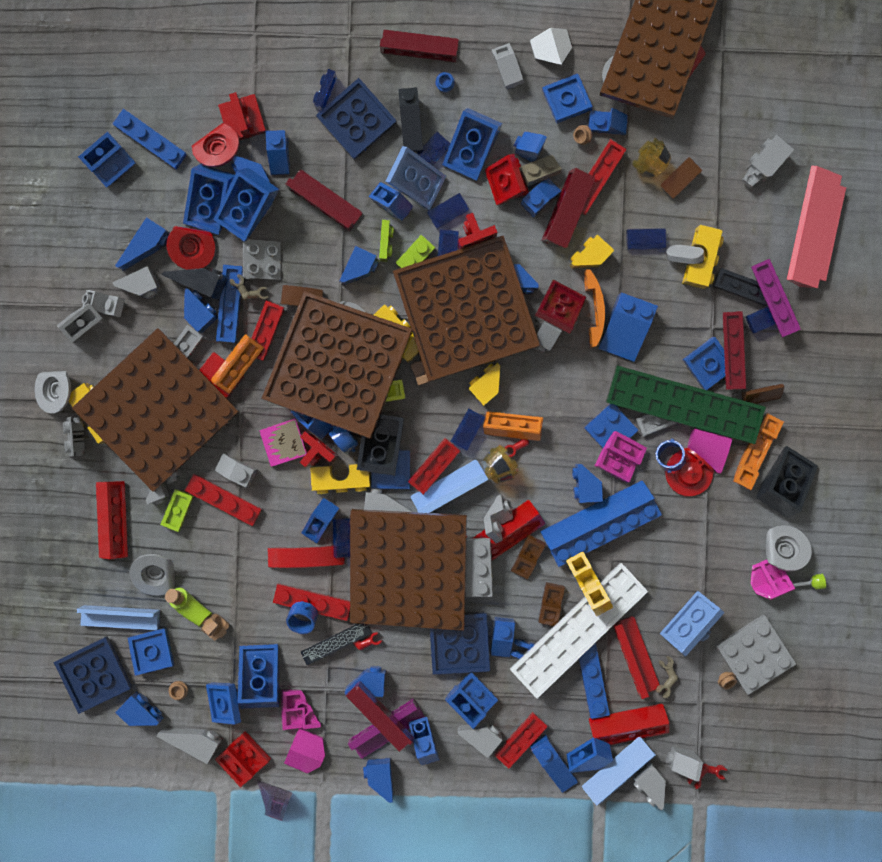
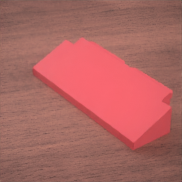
M811 166L787 280L798 287L818 288L819 281H826L846 187L840 185L841 175L819 166Z

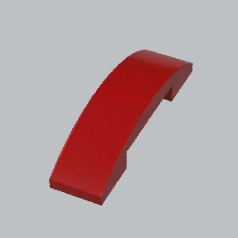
M344 545L268 548V567L296 568L345 564Z

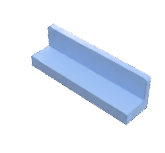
M474 460L434 482L424 495L421 492H417L411 495V499L418 512L430 513L487 481L488 478L478 461Z
M89 605L77 608V613H81V626L159 629L160 610Z
M638 737L613 759V762L603 767L589 779L582 788L598 806L651 761L656 754L641 737Z

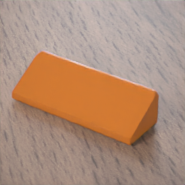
M245 334L212 377L211 381L230 394L264 347Z
M487 411L483 425L484 434L540 441L543 417Z

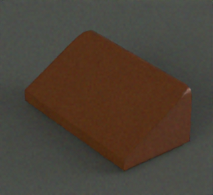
M777 384L741 393L742 400L753 404L778 400L782 397L785 386L784 384Z

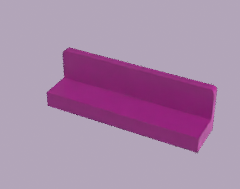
M767 259L752 266V272L781 337L801 330L771 260Z
M414 698L391 712L407 730L410 729V721L425 717ZM372 724L351 737L348 745L351 750H356L360 758H364L389 741Z

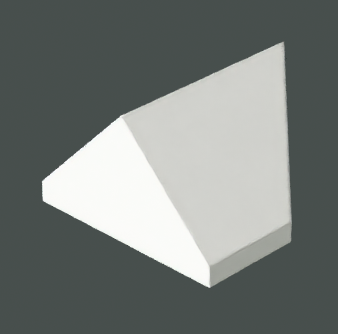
M549 28L530 40L535 60L540 59L562 64L572 49L567 29Z

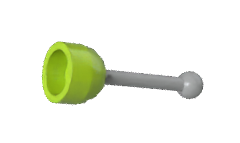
M823 573L813 575L810 581L792 583L794 587L812 585L815 589H826V580Z

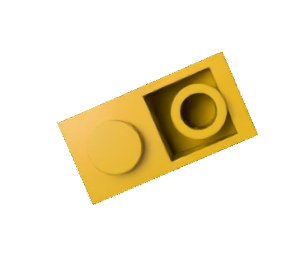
M596 235L594 239L590 236L583 244L585 249L581 253L577 251L571 257L572 263L570 267L572 269L600 267L614 249L600 236Z
M491 363L483 370L486 374L481 378L476 376L469 382L471 387L468 390L482 406L498 394L500 365L498 363L495 366Z

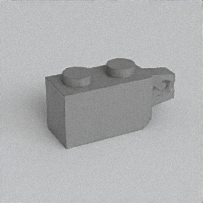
M778 135L772 139L768 138L761 145L763 150L759 154L756 152L749 159L748 162L751 164L746 168L748 171L742 179V182L749 188L759 180L766 181L794 151Z

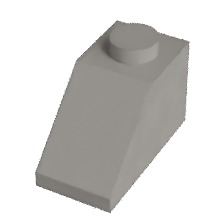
M148 266L112 282L119 289L144 298L147 297V299L158 295L157 292L162 290L153 269Z
M88 303L71 313L57 327L73 343L99 322L102 317Z
M544 320L536 334L540 346L535 349L542 353L545 351L549 352L562 329Z
M224 453L215 469L216 472L244 487H250L258 470Z
M481 723L474 729L469 725L458 727V734L487 758L502 742L501 731L495 725L490 726L487 723Z
M672 746L671 752H668L666 757V763H668L670 769L692 780L699 781L703 761L695 751Z

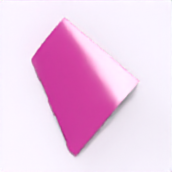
M692 429L687 448H690L702 457L716 473L721 474L733 438Z
M280 690L283 730L321 727L302 690Z

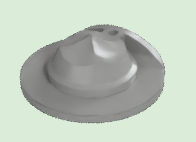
M67 371L41 372L38 374L34 391L36 401L43 411L58 413L68 404L71 384Z
M786 525L776 526L768 530L766 535L768 563L784 571H797L807 565L811 558L812 549L808 538L800 530Z
M146 554L135 559L130 567V579L134 586L143 593L158 596L166 594L169 589H174L175 570L172 560L156 554Z

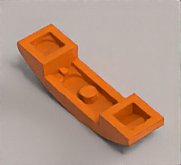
M589 269L584 272L585 292L593 291L596 327H591L588 330L590 348H595L600 341L604 328L605 305L600 285Z
M768 413L764 415L756 443H748L737 467L733 482L752 490L759 475L758 470L773 439L777 438L784 421Z

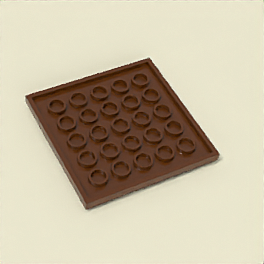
M504 235L393 271L428 382L540 346Z
M304 291L261 399L371 439L413 330L412 328Z
M159 328L72 407L152 492H155L239 413L228 399Z
M352 509L350 511V623L464 631L467 515Z

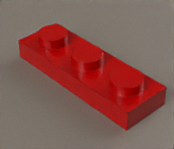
M267 300L252 335V339L264 347L257 356V359L265 361L285 309Z
M444 438L408 482L424 495L460 450Z
M532 712L496 751L495 757L509 769L548 727L547 724Z

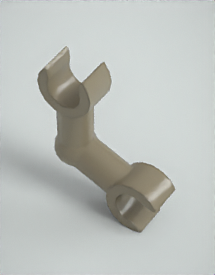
M237 275L239 284L230 279V284L233 287H237L244 300L254 298L264 300L268 298V296L263 297L260 295V291L267 289L266 287L258 288L255 291H247L243 284L244 278L242 275Z
M666 656L668 660L666 666L663 661L659 660V665L666 670L669 676L664 685H659L656 688L658 693L665 688L663 698L670 696L671 687L678 681V676L673 669V659Z

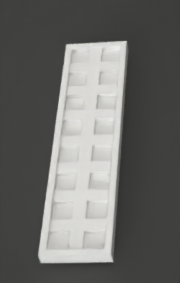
M622 563L618 564L600 582L614 608L596 617L589 602L584 597L510 668L514 675L536 698L542 695L648 592Z

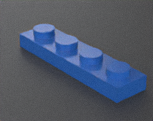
M122 109L113 122L116 128L176 170L187 156L186 152L125 109Z
M223 265L222 276L227 278V282L220 296L216 341L237 343L241 294L237 287H233L230 284V279L239 284L237 275L243 276V266Z
M595 642L579 658L591 719L610 715Z

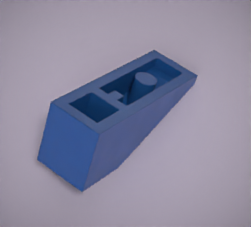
M146 217L115 266L124 271L152 255L167 244L170 233Z
M546 734L530 745L532 752L562 793L578 783L573 773L569 772V767Z

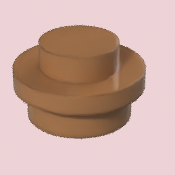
M587 125L578 126L573 134L574 140L581 145L588 144L592 139L591 129Z
M724 672L719 676L718 685L725 690L732 688L737 683L736 675L733 672Z
M175 681L169 687V695L174 700H182L188 694V686L183 681Z

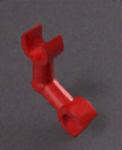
M521 439V441L513 445L505 446L504 449L508 447L513 449V453L508 457L514 456L516 451L527 447L529 440Z
M373 632L369 638L363 641L358 640L352 644L358 650H363L372 644L379 645L382 640L374 641L373 636L377 635L378 632Z
M704 763L700 780L697 781L694 787L696 789L701 787V779L706 773L714 774L721 780L725 779L723 775L719 774V771H727V769L723 765L714 767ZM688 778L687 782L691 784L693 780Z

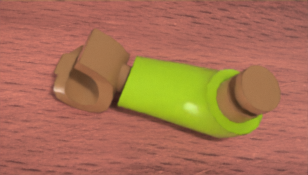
M176 588L169 589L166 592L165 599L171 607L183 617L201 627L203 633L207 634L211 639L215 641L227 633L226 630L229 627V623L216 613L212 615L187 590Z

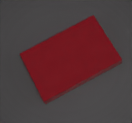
M552 280L535 316L570 334L587 297Z

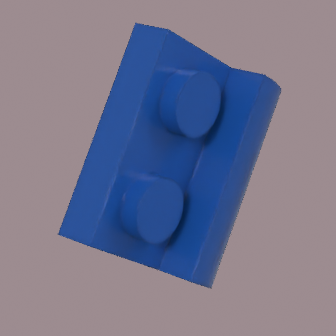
M108 131L78 156L106 188L111 186L136 164Z
M470 672L457 686H454L445 701L474 729L498 699Z

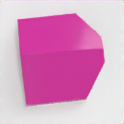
M767 559L752 566L750 584L756 594L773 600L795 590L786 571L768 563Z
M299 728L284 764L307 774L319 768L325 757L323 737Z

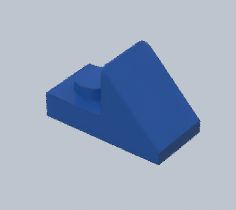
M611 108L610 112L590 111L588 127L592 132L626 135L628 115L614 108Z

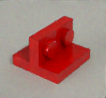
M237 92L229 94L231 101L218 105L223 123L235 130L239 141L266 133L255 94L240 98Z
M509 154L485 169L496 205H502L511 199L525 197L529 193L528 187L519 170L521 166L515 154Z
M474 214L466 215L465 222H463L466 236L458 239V249L496 238L498 232L495 225L480 231Z
M305 431L300 436L301 439L312 447L299 462L304 467L315 466L322 458L320 454L329 462H334L339 456L310 431Z

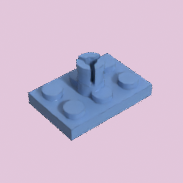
M402 146L385 182L424 209L430 210L446 175L408 147Z
M697 591L660 634L684 656H687L699 641H705L709 638L711 627L725 612Z

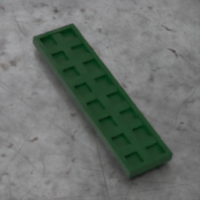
M618 365L615 367L605 402L751 444L756 443L766 409L764 406Z

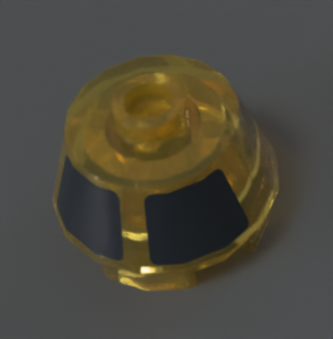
M654 138L653 142L648 140L639 149L638 153L640 155L637 161L633 160L632 165L637 169L638 173L656 177L667 168L671 154L663 141Z
M501 445L491 448L482 460L484 473L497 484L513 480L514 476L519 472L516 461L514 459L511 460L506 454L508 450Z

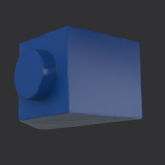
M266 131V151L270 174H290L289 143L286 131Z
M525 131L522 137H517L513 145L516 147L515 154L531 163L536 161L547 137Z
M549 178L545 179L522 199L521 205L534 218L561 190Z
M382 182L369 195L370 199L401 221L414 207L399 191Z
M355 246L339 280L340 283L346 285L370 276L371 272L375 273L379 264L377 256Z
M292 410L290 411L309 431L320 439H323L332 428V425Z
M323 498L313 511L301 534L318 543L339 508Z
M495 617L490 655L510 657L515 628L514 619Z
M380 666L367 668L346 686L345 695L361 681L375 697H383L386 670H383Z
M594 737L566 754L569 772L572 773L600 770L613 762L610 744Z
M391 759L368 760L366 767H363L364 779H368V785L389 803L393 802Z

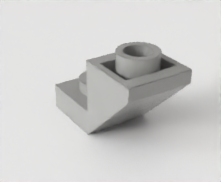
M510 43L492 49L491 51L505 88H514L524 83Z
M86 290L82 298L83 306L90 303L99 313L121 317L124 298Z
M180 469L165 481L166 484L177 481V477L182 475ZM165 483L155 492L150 490L146 499L147 504L154 503V506L166 502L164 498L170 495Z
M501 494L497 496L484 517L486 535L495 543L502 541L501 532L503 529L501 524L513 519V505L510 500H506Z

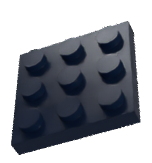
M360 78L355 80L316 115L317 119L353 160L359 157L397 123V120Z
M487 613L465 614L464 631L430 628L433 675L490 671Z
M108 636L53 662L78 714L132 688Z

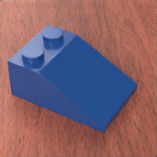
M469 108L463 110L442 165L477 181L503 123Z
M202 164L191 169L183 224L219 235L222 226L213 219L235 175Z
M248 167L237 170L213 220L245 242L271 207L280 189Z
M621 292L617 296L598 349L634 362L658 306Z
M278 644L239 646V707L241 709L279 707Z

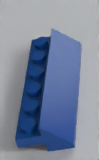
M643 480L603 499V502H597L540 532L557 566L560 567L566 564V560L581 552L586 554L652 521L662 514L654 500L655 498Z

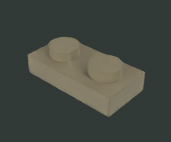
M553 155L519 167L521 176L527 186L556 176L562 170Z

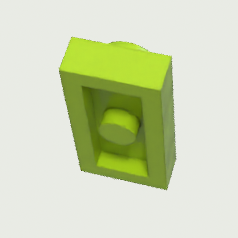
M382 220L379 259L382 262H388V257H392V245H389V239L393 238L394 226H391L390 220Z
M420 235L398 259L396 265L403 268L425 261L435 250V246Z
M175 489L160 525L180 532L194 496Z

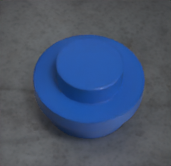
M447 72L440 73L435 81L437 89L441 92L451 91L455 83L453 76Z

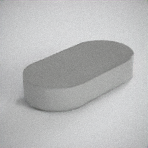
M673 245L666 251L668 260L672 262L697 264L705 258L704 250L701 247Z

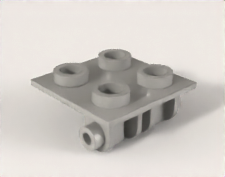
M251 239L243 241V278L247 280H254V278L281 280V242Z
M68 417L66 422H63V433L67 434L68 441L64 442L65 453H69V457L74 456V452L76 456H83V452H85L84 442L73 443V441L84 440V438L73 439L72 436L84 434V432L72 433V431H83V421H81V417L73 418V422H71V417Z

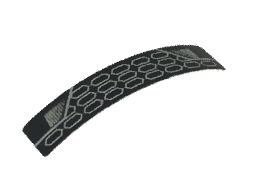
M357 623L302 650L301 655L306 665H309L370 635L372 632L368 624Z

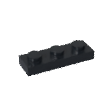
M723 268L719 269L713 287L767 307V303L756 280Z

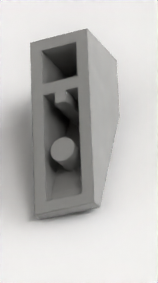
M371 488L370 492H366L364 510L414 512L388 494L382 493L381 489Z
M163 728L157 734L158 738L205 764L209 763L222 740L218 733L205 729Z

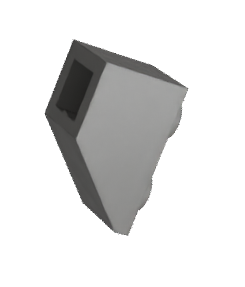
M649 761L633 775L635 780L633 784L640 793L644 791L648 795L646 799L653 807L657 805L662 810L664 808L666 780Z

